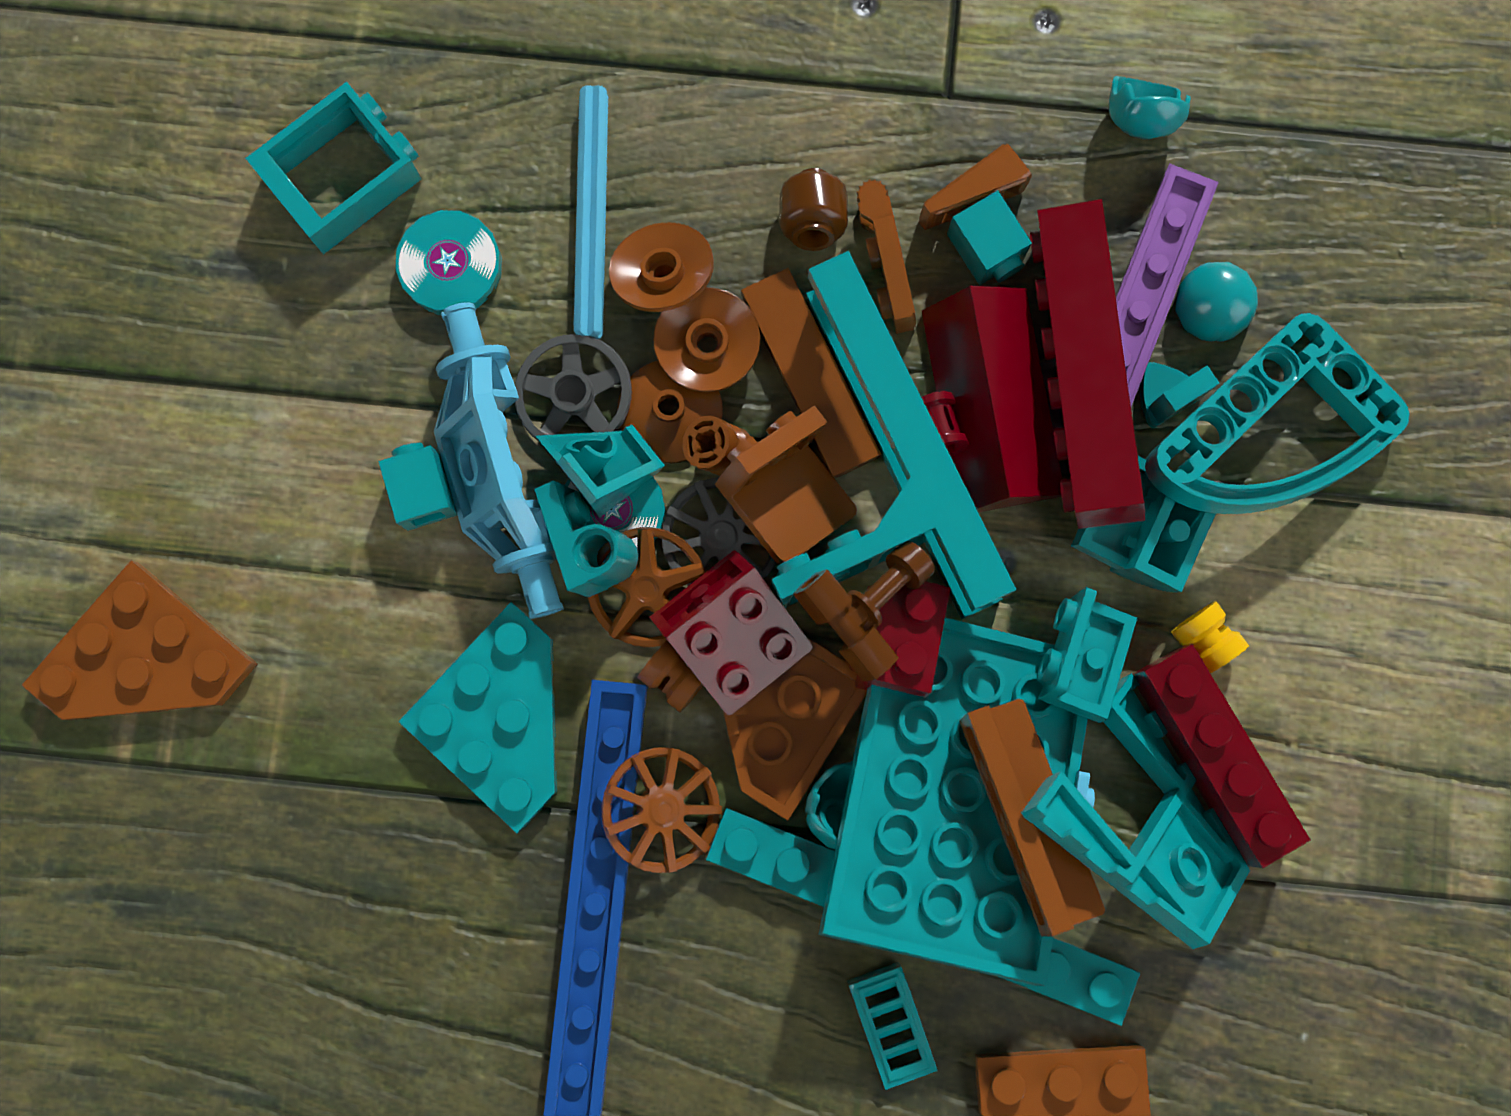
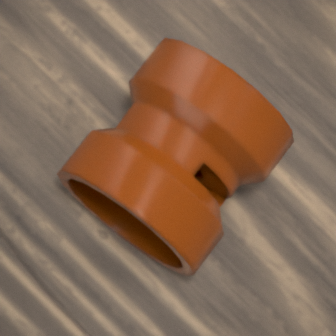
M712 415L702 416L694 420L686 429L683 436L682 450L685 458L692 466L721 476L731 464L727 455L737 445L751 436L746 430Z
M668 640L656 651L638 676V679L650 689L659 688L664 692L667 703L679 713L687 707L704 686Z

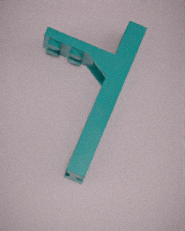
M844 252L809 268L808 279L814 290L806 293L805 301L881 452V456L899 491V495L875 531L861 537L858 529L852 530L828 543L829 549L825 551L826 554L810 560L808 554L804 553L780 564L777 567L779 571L776 574L777 577L772 579V592L784 608L798 603L793 593L815 573L828 569L838 583L885 562L886 556L894 548L907 541H911L918 546L923 543L925 544L944 585L951 587L949 595L961 620L1003 600L1002 597L1014 592L1016 588L850 252Z

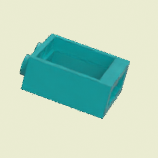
M347 81L245 158L323 255L422 179L413 164V161L419 155L400 131L391 136L381 124L387 119V116L368 92L359 97ZM357 120L393 165L321 219L286 174Z

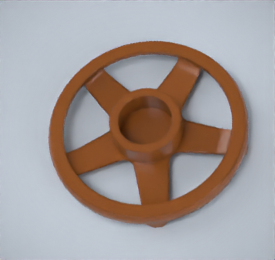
M653 527L629 529L621 533L630 539L638 537V562L636 569L630 577L612 586L626 594V600L614 621L605 613L598 594L588 597L596 619L612 638L640 647L662 646L667 641L664 635L645 637L629 633L627 630L645 610H650L653 613L658 611L670 601L668 595L672 590L697 580L705 573V568L695 550L674 533ZM654 537L664 539L676 545L687 555L692 564L664 571L657 566ZM609 542L605 543L598 551L597 562L599 567L602 566L603 561L611 552Z

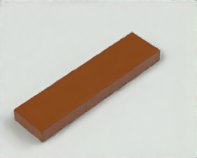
M789 268L741 289V296L757 320L760 334L799 413L802 414L815 405L828 421L813 439V442L832 477L836 479L880 458L881 452Z

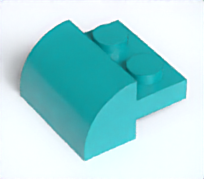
M1138 456L1145 520L1078 529L1071 547L1111 566L1109 571L1128 580L1161 591L1182 592L1216 513L1189 508L1160 492L1147 477L1145 470L1146 459Z

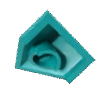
M633 425L625 427L623 431L535 436L599 518L659 473L665 466Z

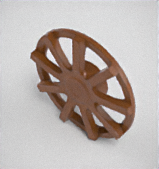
M666 747L646 749L625 760L610 778L602 801L604 831L615 852L630 865L653 873L676 872L678 869L691 864L703 853H706L715 835L719 815L722 814V805H720L718 791L710 770L692 755L679 749ZM666 757L665 773L661 786L656 785L644 760ZM681 761L696 774L683 786L675 790L673 785L677 763ZM632 767L636 769L646 788V791L641 796L617 787L621 778ZM703 783L708 798V805H686L684 803L685 797ZM613 796L637 805V815L612 823L611 803ZM685 815H708L701 837L683 821ZM642 824L646 830L634 851L630 853L621 844L616 834ZM673 830L679 831L694 845L692 849L677 859L675 858L672 837ZM660 834L664 862L642 860L655 835Z

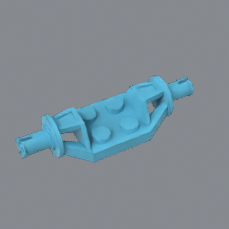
M466 302L451 305L445 308L444 312H441V316L445 322L454 354L444 358L436 366L439 378L448 380L434 428V435L461 529L465 535L495 559L492 564L494 572L497 574L512 572L519 575L530 619L551 615L564 609L563 604L560 602L549 565L557 557L538 500L524 499L522 493V473L518 464L512 459L506 439L508 429L503 412L519 399L507 366L511 356L506 346L484 344L475 313L476 308L473 303ZM501 529H507L521 550L512 543Z

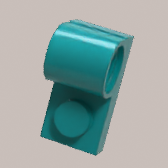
M554 480L534 489L567 591L591 597L607 590L613 585L623 582L632 575L638 562L637 547L633 540L625 534L603 525H587L586 522L590 521L589 508L585 499L578 491ZM609 542L611 546L610 558L599 567L597 562L598 551L602 545Z

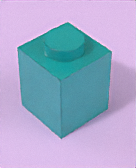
M998 190L953 216L947 232V236L979 286L994 277L1000 283L1018 273L1025 266L1023 260L1032 245L1031 240Z
M423 443L406 444L392 450L393 457L378 461L395 521L398 525L409 531L458 516L441 456L431 445L424 447Z

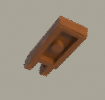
M869 179L868 182H863V185L859 186L857 202H859L858 210L862 228L875 236L865 239L871 269L882 268L886 287L876 289L882 319L893 318L896 334L912 331L916 327L915 309L890 197L887 196L888 190H886V185H882L881 181L878 182L876 179L874 181Z

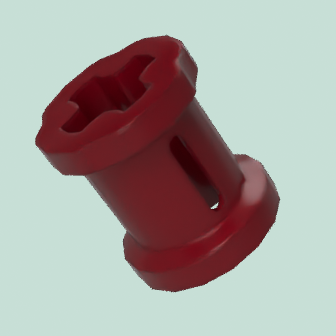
M940 391L922 396L921 398L950 456L964 451L969 446V442L965 433H960L952 409L956 403L953 393Z

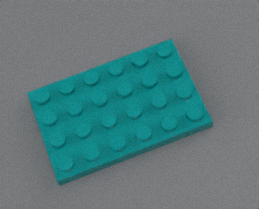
M945 617L930 695L925 698L876 685H871L867 689L818 935L1031 985L1046 986L1054 936L1041 937L959 720L968 712L988 705L991 709L1016 699L1024 700L1053 775L1062 771L1075 786L1077 771H1080L1088 718L1039 700L1043 681L1038 680L1039 667L1048 649L1054 650L1055 645Z

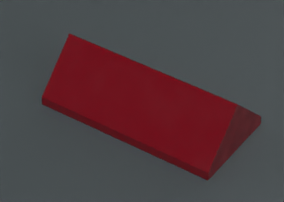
M969 286L921 310L936 392L948 391L953 393L956 403L952 409L960 433H965L969 442V446L964 451L951 456L978 513L1062 497L1060 485L1062 473L1057 458L1055 437L1026 288Z

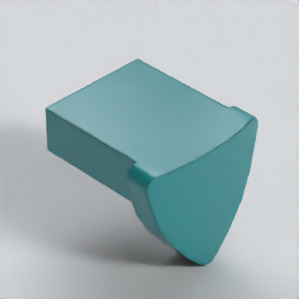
M1154 362L1148 363L1140 383L1139 395L1141 407L1149 427H1158L1199 401L1220 384L1208 365L1189 377L1179 370Z

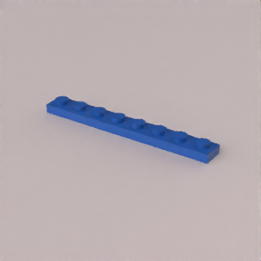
M592 680L543 1116H602L629 863L624 861L615 852L607 839L602 822V801L606 786L617 768L632 755L641 751L647 685ZM634 767L625 773L617 787L636 794L638 773ZM613 796L611 803L612 823L634 816L635 804ZM633 827L616 834L621 844L629 852L631 849Z

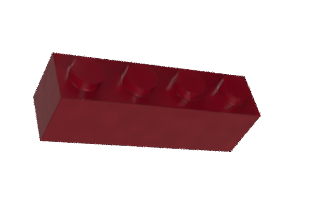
M1193 644L1174 649L1133 673L1140 684L1137 688L1151 712L1156 711L1168 731L1166 737L1181 762H1186L1197 780L1195 783L1197 789L1209 809L1214 808L1248 866L1263 869L1311 841Z

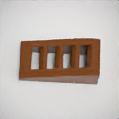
M1003 144L925 201L919 217V224L924 230L951 221L953 216L997 190L1004 200L1017 196L1025 191L1032 174L1011 146Z

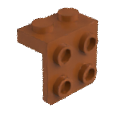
M815 405L797 417L792 411L787 412L768 427L766 432L769 435L761 441L757 442L751 436L737 445L727 455L731 464L715 483L730 505L779 565L806 553L849 522L857 513L856 505L808 446L828 423Z

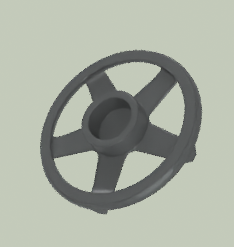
M567 334L547 340L528 355L521 365L515 381V387L519 399L515 402L518 417L525 429L537 441H539L535 437L537 435L557 434L572 415L579 416L594 432L618 431L626 419L631 405L632 385L630 373L626 365L613 348L591 336ZM578 343L586 344L602 351L613 362L615 367L596 374L585 375L582 371ZM563 346L562 372L558 373L554 378L528 374L533 363L543 353L553 347ZM621 382L620 405L613 420L608 423L595 404L594 398L597 394ZM523 389L550 398L553 402V407L541 430L537 429L526 412Z

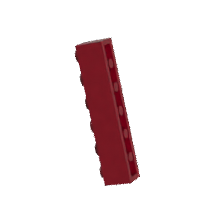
M1098 199L1037 210L1040 230L1030 232L1033 262H1044L1046 278L1035 279L1039 311L1050 310L1052 327L1041 328L1046 360L1056 359L1058 376L1048 378L1051 409H1062L1064 427L1054 428L1058 461L1069 460L1071 476L1069 479L1060 480L1064 513L1075 511L1078 529L1144 521V498L1103 201Z

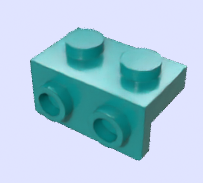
M1085 587L1070 599L1065 598L1057 610L1053 628L1058 630L1059 634L1054 650L1048 649L1039 667L1038 680L1043 681L1039 700L1101 723L1108 719L1137 617L1096 602L1097 591Z

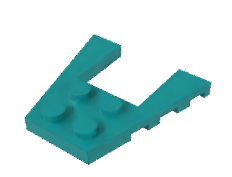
M1131 673L1119 679L1108 719L1103 722L1162 790L1164 796L1130 849L1124 845L1062 771L1044 780L1021 814L1185 944L1195 949L1210 944L1247 878L1250 869L1214 808L1204 810L1192 790L1197 781L1186 762L1180 765L1176 763L1161 738L1168 731L1155 710L1148 714L1133 691L1140 684Z

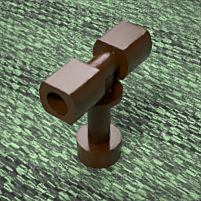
M911 541L897 546L886 556V565L889 570L863 594L856 590H850L847 593L828 569L812 575L793 593L794 597L817 625L828 622L845 644L839 652L863 682L876 680L899 658L876 630L882 623L879 609L904 586L910 589H918L934 573V565L930 557L921 547Z

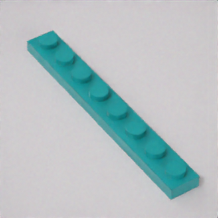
M726 808L706 860L824 907L835 850ZM1053 937L1046 986H1036L1006 978L1003 979L1122 1026L1140 972Z

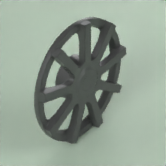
M720 477L700 480L683 491L669 507L664 520L663 530L672 533L675 520L691 526L699 531V536L685 541L692 548L700 547L703 549L704 553L700 559L704 568L711 559L715 558L721 561L735 549L755 567L764 580L773 570L776 562L769 555L765 565L760 569L743 552L742 548L745 544H762L755 535L745 533L744 529L747 525L741 518L737 519L734 517L735 510L728 501L722 514L716 512L707 490L717 488L715 483ZM698 494L707 513V520L700 521L680 511V509L688 500ZM662 539L664 554L670 568L681 567L675 557V553L682 550L671 542Z

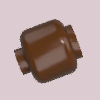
M809 168L790 177L783 183L780 192L779 224L782 234L803 250L819 251L831 246L844 235L848 225V195L845 184L838 177L819 168Z

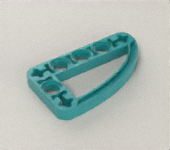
M1303 313L1293 318L1157 445L1146 458L1145 470L1151 483L1160 492L1189 508L1217 514H1246L1266 511L1304 499L1354 471L1383 450L1406 428L1409 423L1410 414L1404 400L1325 320L1311 313ZM1304 334L1308 337L1310 343L1300 353L1296 354L1290 347ZM1264 359H1269L1279 364L1284 373L1283 381L1272 380L1266 375L1262 366ZM1334 367L1341 368L1349 374L1353 383L1351 390L1344 389L1335 382L1332 375ZM1301 378L1360 436L1351 446L1324 463L1277 481L1252 485H1232L1200 477ZM1231 390L1242 391L1249 397L1252 404L1251 412L1245 413L1235 408L1230 399ZM1364 393L1367 398L1359 403L1356 398ZM1379 411L1385 416L1382 423L1375 417ZM1197 421L1209 422L1217 429L1219 434L1218 444L1212 445L1201 439L1196 428ZM1185 449L1191 457L1179 466L1176 472L1171 471L1167 464L1181 450Z

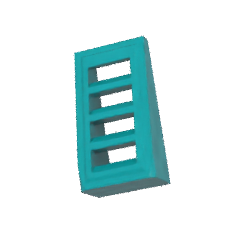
M896 962L847 980L885 1090L938 1071L900 963ZM896 987L899 996L868 1007L865 997ZM903 1007L906 1017L875 1028L872 1018ZM909 1028L911 1029L913 1038L882 1048L881 1038ZM918 1049L921 1057L920 1060L890 1070L887 1062L888 1059Z

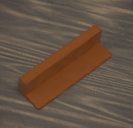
M1016 699L991 709L988 705L965 714L959 720L1041 937L1061 934L1074 929V925L1103 915L1105 907L1090 869L1021 814L1044 780L1053 775L1024 700Z

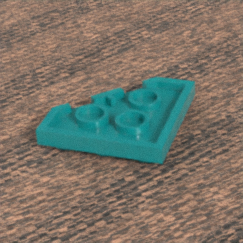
M510 602L398 722L516 833H520L557 793L554 739L556 738L555 694L553 693L552 668L554 657L553 639L514 603Z

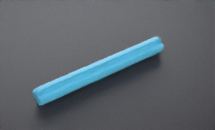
M586 85L579 91L574 332L576 335L600 339L603 336L608 95L606 88L603 86Z

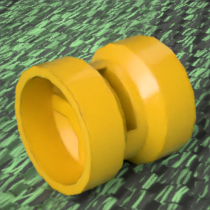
M1217 601L1203 607L1171 631L1180 645H1194L1210 673L1223 667L1249 647V644L1240 632L1232 631L1228 626L1224 625L1226 613Z

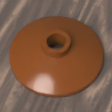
M673 222L656 223L636 230L619 244L610 261L609 277L615 293L627 305L647 312L669 311L689 303L706 288L713 274L714 257L707 239L694 228Z
M706 287L689 303L673 310L661 312L654 331V348L659 364L674 382L693 391L716 392L735 385L750 372L759 353L760 331L753 312L743 300L726 290ZM711 337L715 339L718 343L717 348L710 353L702 352L698 348V343L702 338Z
M658 361L649 363L641 367L630 377L632 385L631 405L620 429L623 431L625 427L633 425L663 463L687 461L682 450L685 431L694 420L702 416L712 415L722 419L723 407L719 391L698 392L682 387L664 372ZM620 393L619 400H618L617 410H618V408H619L620 401H621V393ZM669 398L676 400L679 403L676 413L664 415L659 411V405L663 400Z

